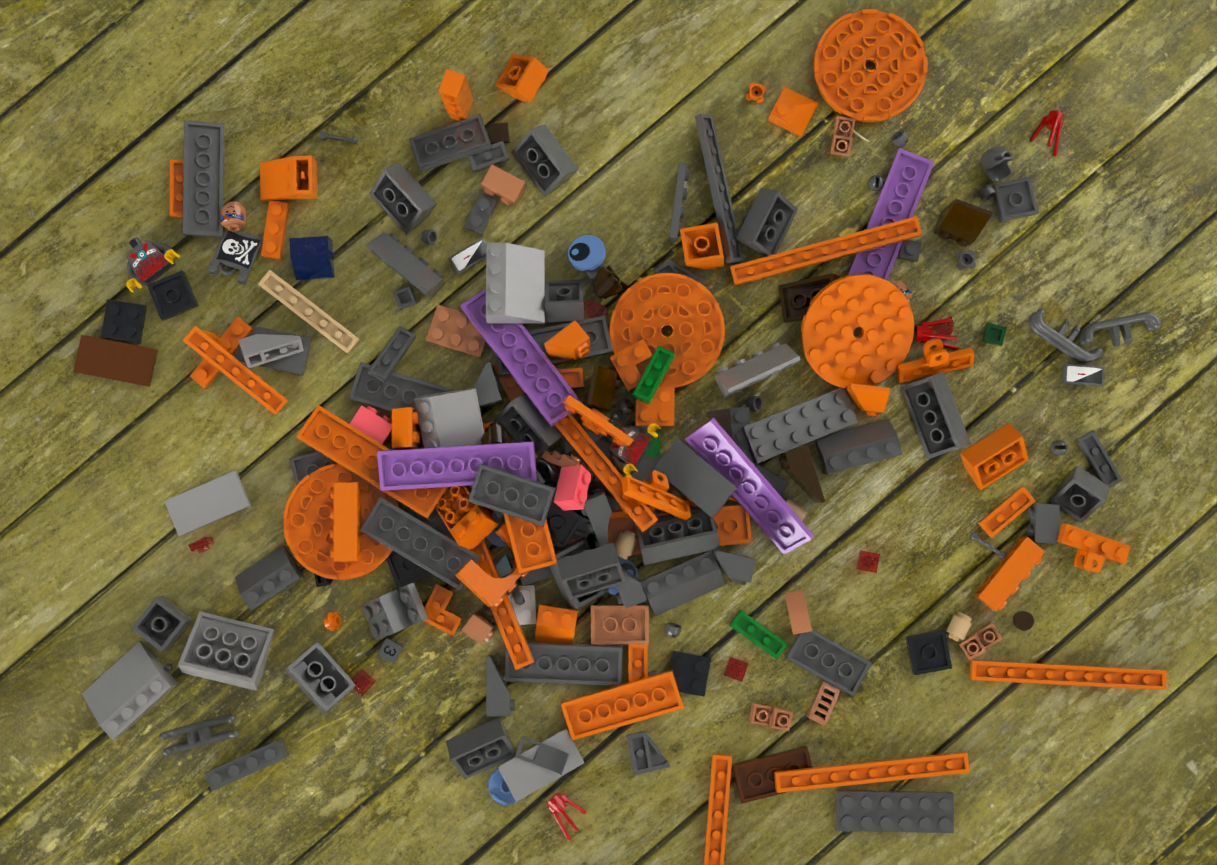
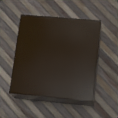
M508 123L489 124L491 145L501 141L510 143Z

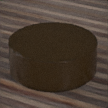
M1018 611L1013 616V624L1017 629L1026 631L1032 628L1034 618L1029 612Z

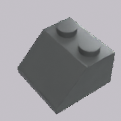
M583 279L545 281L546 322L557 323L584 320Z
M490 362L486 363L473 389L476 388L479 407L482 409L504 403L494 366Z
M1077 465L1064 477L1051 497L1050 502L1054 505H1060V509L1082 523L1107 500L1109 486Z

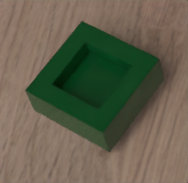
M986 323L982 342L1001 347L1007 327Z

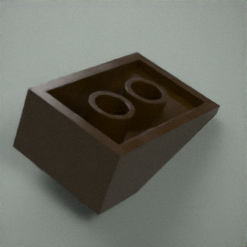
M955 199L941 211L934 233L938 234V237L941 239H952L958 245L970 246L975 242L993 212Z
M831 273L779 285L784 323L802 321L815 295L826 285L839 279L840 276Z
M594 364L587 402L588 408L611 412V408L616 407L617 397L614 396V391L619 389L621 379L617 377V372Z
M808 446L780 454L779 464L781 469H785V472L815 503L825 502Z

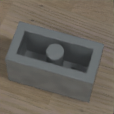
M1032 504L1027 511L1028 519H1030L1027 537L1033 542L1058 544L1060 505Z

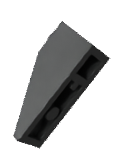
M488 655L486 657V716H510L511 711H515V699H511V692L493 656Z

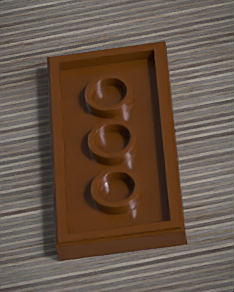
M81 335L73 372L150 387L158 350Z
M807 746L732 764L741 804L787 793L776 792L775 771L813 768Z

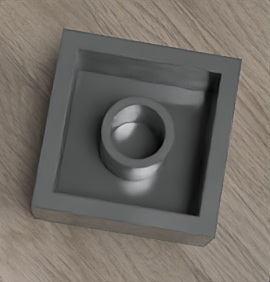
M165 596L155 597L133 625L132 629L158 650L164 652L171 649L193 621V618Z

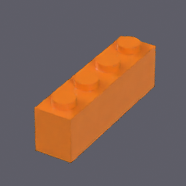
M446 69L438 91L447 113L450 115V118L457 121L467 119L474 99L466 76Z
M358 482L334 483V487L330 489V497L334 499V507L330 508V517L334 519V525L330 527V537L333 538V546L330 547V557L333 558V562H360V484Z
M1021 536L973 596L990 610L997 612L1003 609L1007 604L1006 599L1017 592L1019 583L1030 576V570L1034 565L1036 566L1042 561V555L1045 551L1027 536Z

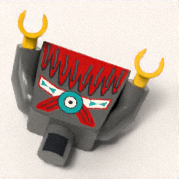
M138 237L133 238L129 245L134 251L127 255L129 261L127 263V288L133 293L136 286L139 289L142 288L140 283L146 286L151 284L176 264L173 259L174 257L179 258L180 255L173 251L169 245L160 242L152 243L149 240L142 243Z
M656 423L646 426L621 427L620 430L633 439L630 446L623 445V447H620L612 441L613 437L608 434L604 436L603 440L611 444L609 453L614 467L618 471L632 477L630 473L638 471L636 468L652 443V437L649 435L657 438L659 435L655 431L661 429V427Z

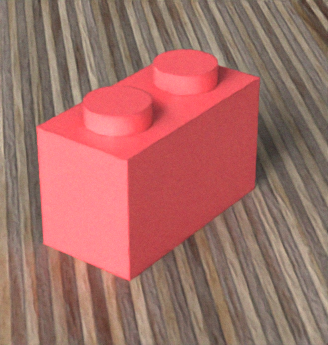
M361 405L350 425L385 446L392 436V419L385 415L383 418L377 415L378 411L369 405L367 408Z
M582 465L561 467L554 503L563 511L584 509L589 483L591 482V474Z

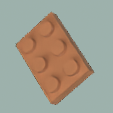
M437 305L426 341L481 358L486 341L466 314Z
M591 605V645L649 644V605H634L625 609L624 605Z

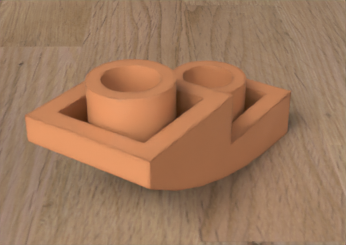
M836 116L830 154L849 157L856 119Z
M545 451L541 457L552 464L562 467L582 465L586 468L581 463L582 459L574 454L569 456L562 455L557 451Z
M804 591L785 593L793 635L812 631Z
M991 621L969 635L964 641L962 640L959 645L970 661L986 652L987 648L1003 640V638Z
M752 703L748 722L789 731L793 712Z

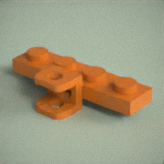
M236 317L221 337L215 333L203 331L234 355L240 348L238 340L248 337L254 329L240 317ZM204 358L189 377L207 389L221 371Z
M941 339L927 341L923 347L924 359L897 365V380L899 383L933 376L941 372L946 373L972 367L974 364V351L971 347L948 353L946 349H943Z
M567 395L562 401L565 404V409L573 414L577 412L582 416L580 418L582 420L581 425L593 434L598 435L601 433L604 436L608 434L614 438L612 441L620 447H623V445L630 446L633 439L609 423V418L595 408L589 409L570 395Z
M653 470L650 474V482L646 479L639 481L628 475L622 479L624 495L686 521L691 517L689 502L666 492L669 489V483L665 474Z
M1062 523L1057 539L1059 543L1077 548L1074 559L1075 567L1096 573L1102 569L1105 558L1120 564H1126L1131 547Z

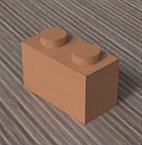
M494 165L490 166L481 183L484 193L491 197L496 195L501 198V202L508 206L511 204L516 206L527 187L525 181Z
M477 611L471 616L462 631L481 644L483 641L488 642L493 636L495 624Z

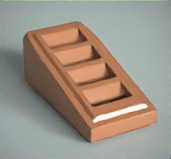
M822 681L806 716L826 726L841 689ZM824 689L833 692V696L825 693ZM821 696L830 699V702L821 700ZM818 704L826 706V710L818 707ZM815 711L824 714L823 717L814 714Z

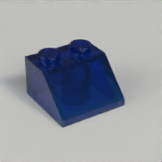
M328 236L289 238L290 258L296 280L334 278L333 240Z

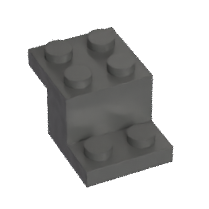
M414 582L362 604L363 614L368 619L370 631L376 640L429 619Z

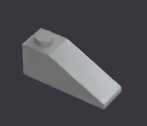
M255 334L238 340L247 368L304 351L300 336Z

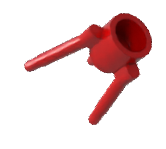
M1056 110L1049 111L1048 116H1043L1042 122L1029 141L1033 142L1046 124V128L1051 130L1047 143L1048 147L1051 146L1056 131L1053 155L1057 156L1064 114Z
M952 319L922 322V326H917L916 341L925 343L931 341L930 339L932 338L956 340L957 336L933 334V328H929V326L951 322ZM943 343V347L955 350L959 349L958 346Z
M556 793L547 802L549 805L548 809L554 815L567 840L571 841L558 814L561 813L574 831H578L574 822L563 810L567 806L565 802L583 814H586V811L571 801L565 794L560 795Z

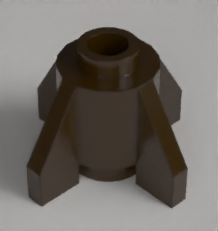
M608 265L606 268L602 266L597 271L593 292L598 298L607 299L610 296L624 292L628 285L620 280L611 266Z
M491 423L481 438V444L512 443L511 436L500 423Z

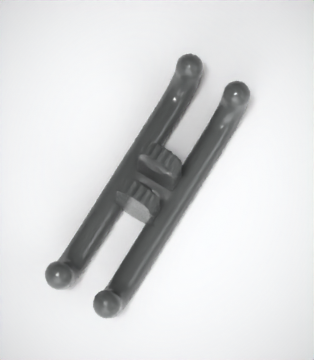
M1040 308L1037 312L1031 314L1029 319L1031 330L1075 361L1088 363L1097 359L1102 354L1103 350L1100 347L1094 351L1087 352L1073 343L1081 329L1079 326H1075L1067 338L1063 336L1070 325V320L1066 319L1056 331L1043 322L1044 309Z
M1150 312L1095 322L1081 330L1079 335L1080 343L1082 345L1092 343L1094 331L1109 328L1112 344L1114 347L1120 346L1119 326L1123 340L1128 345L1132 343L1129 324L1143 322L1148 331H1153L1161 327V322L1155 314Z
M233 714L161 733L159 736L161 740L187 734L188 740L187 742L165 748L163 754L168 756L179 751L239 737V730H230L214 735L211 734L210 727L235 722L236 716Z

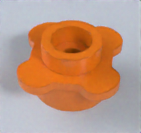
M754 82L750 83L746 99L748 101H757L759 104L764 101V93L767 91L766 86L758 83L755 84Z
M337 611L329 612L325 615L324 625L327 630L334 631L335 629H340L341 618Z

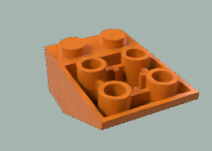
M291 156L260 163L261 201L318 199L317 161L313 156Z
M451 486L440 499L435 509L457 544L472 551L499 524L488 508L468 502L471 489L468 486Z

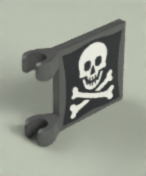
M226 228L213 260L208 266L209 274L216 276L220 264L241 270L237 277L238 283L246 285L263 239L240 231L232 232Z

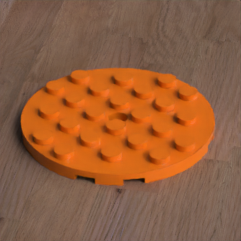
M862 9L859 12L848 13L828 27L817 45L813 61V72L817 88L829 106L847 118L856 119V121L880 122L891 119L910 107L924 86L928 69V61L923 48L924 44L916 30L904 19L889 12L888 14L878 11V9ZM873 62L875 69H866L865 63Z
M675 273L654 274L633 284L620 297L610 321V340L614 354L642 339L645 340L652 355H654L658 346L676 354L659 387H681L701 378L711 369L719 357L725 336L723 314L714 296L701 283L685 275ZM666 325L671 326L673 329V333L668 337L662 334V328ZM652 356L636 365L641 375H643Z
M870 274L847 275L826 285L810 302L811 305L802 320L801 346L809 366L825 381L842 388H846L851 383L872 386L888 378L897 370V365L902 364L913 341L914 317L907 298L889 281ZM857 327H861L862 332L860 336L854 337V330Z
M339 464L321 467L305 476L296 485L285 506L283 531L287 545L295 559L307 570L321 577L347 580L358 578L374 571L386 561L393 550L360 531V562H333V558L330 557V547L333 546V538L330 537V527L334 525V519L330 517V508L334 507V499L330 497L331 487H334V483L358 482L360 484V529L380 497L399 507V503Z

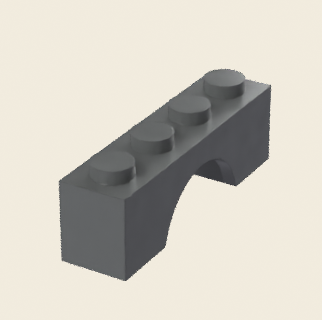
M280 737L243 756L216 766L204 773L211 791H214L272 765L290 754L283 738Z

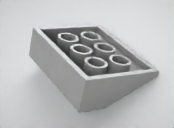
M487 243V323L545 324L544 250L510 243Z
M776 343L769 347L770 351L763 353L761 350L752 355L753 358L748 361L744 358L735 362V367L728 369L726 366L718 370V374L714 378L723 397H727L792 367L801 360L799 355L786 343L783 345Z
M476 388L428 394L414 399L424 448L481 445L484 427Z
M199 612L178 666L181 672L257 691L266 666L274 629Z
M139 641L87 688L82 695L100 727L114 740L128 731L179 683L164 669V666L149 649Z

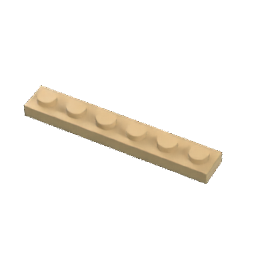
M270 269L258 283L264 290L347 354H350L359 343L360 339Z

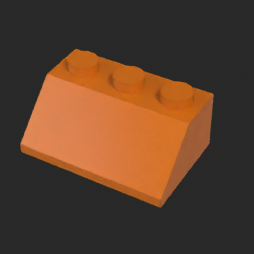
M1009 423L960 453L966 470L980 490L1029 461L1023 436Z

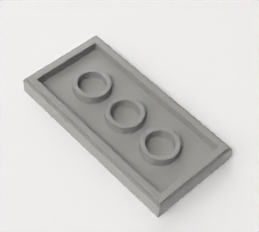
M232 471L164 501L178 536H183L251 506L237 471Z
M566 728L540 742L569 754L562 775L516 756L497 766L516 802L584 764ZM539 745L532 746L520 753V755L534 760Z

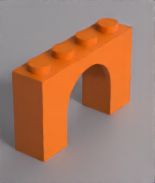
M505 521L495 533L513 552ZM514 557L512 571L504 578H494L486 574L471 559L465 563L455 576L487 607H493V605L497 607L504 598L502 596L506 591L511 592L517 585L515 581L520 576L522 578L525 577L529 571L519 574Z

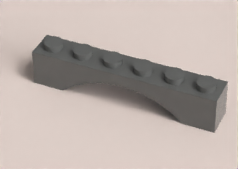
M602 490L587 496L584 509H581L583 515H588L590 522L587 525L591 534L595 533L597 540L594 541L597 548L601 545L609 544L608 524L612 513L605 493ZM622 567L626 582L615 585L618 589L616 597L619 604L623 603L625 609L647 601L638 577L630 574Z

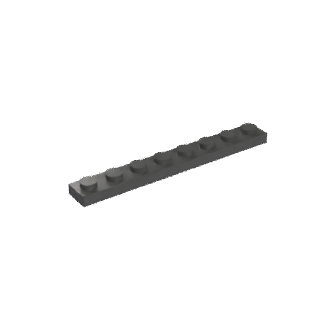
M698 114L695 116L696 128L700 138V146L703 152L726 263H740L744 261L740 241L736 239L738 230L713 115Z

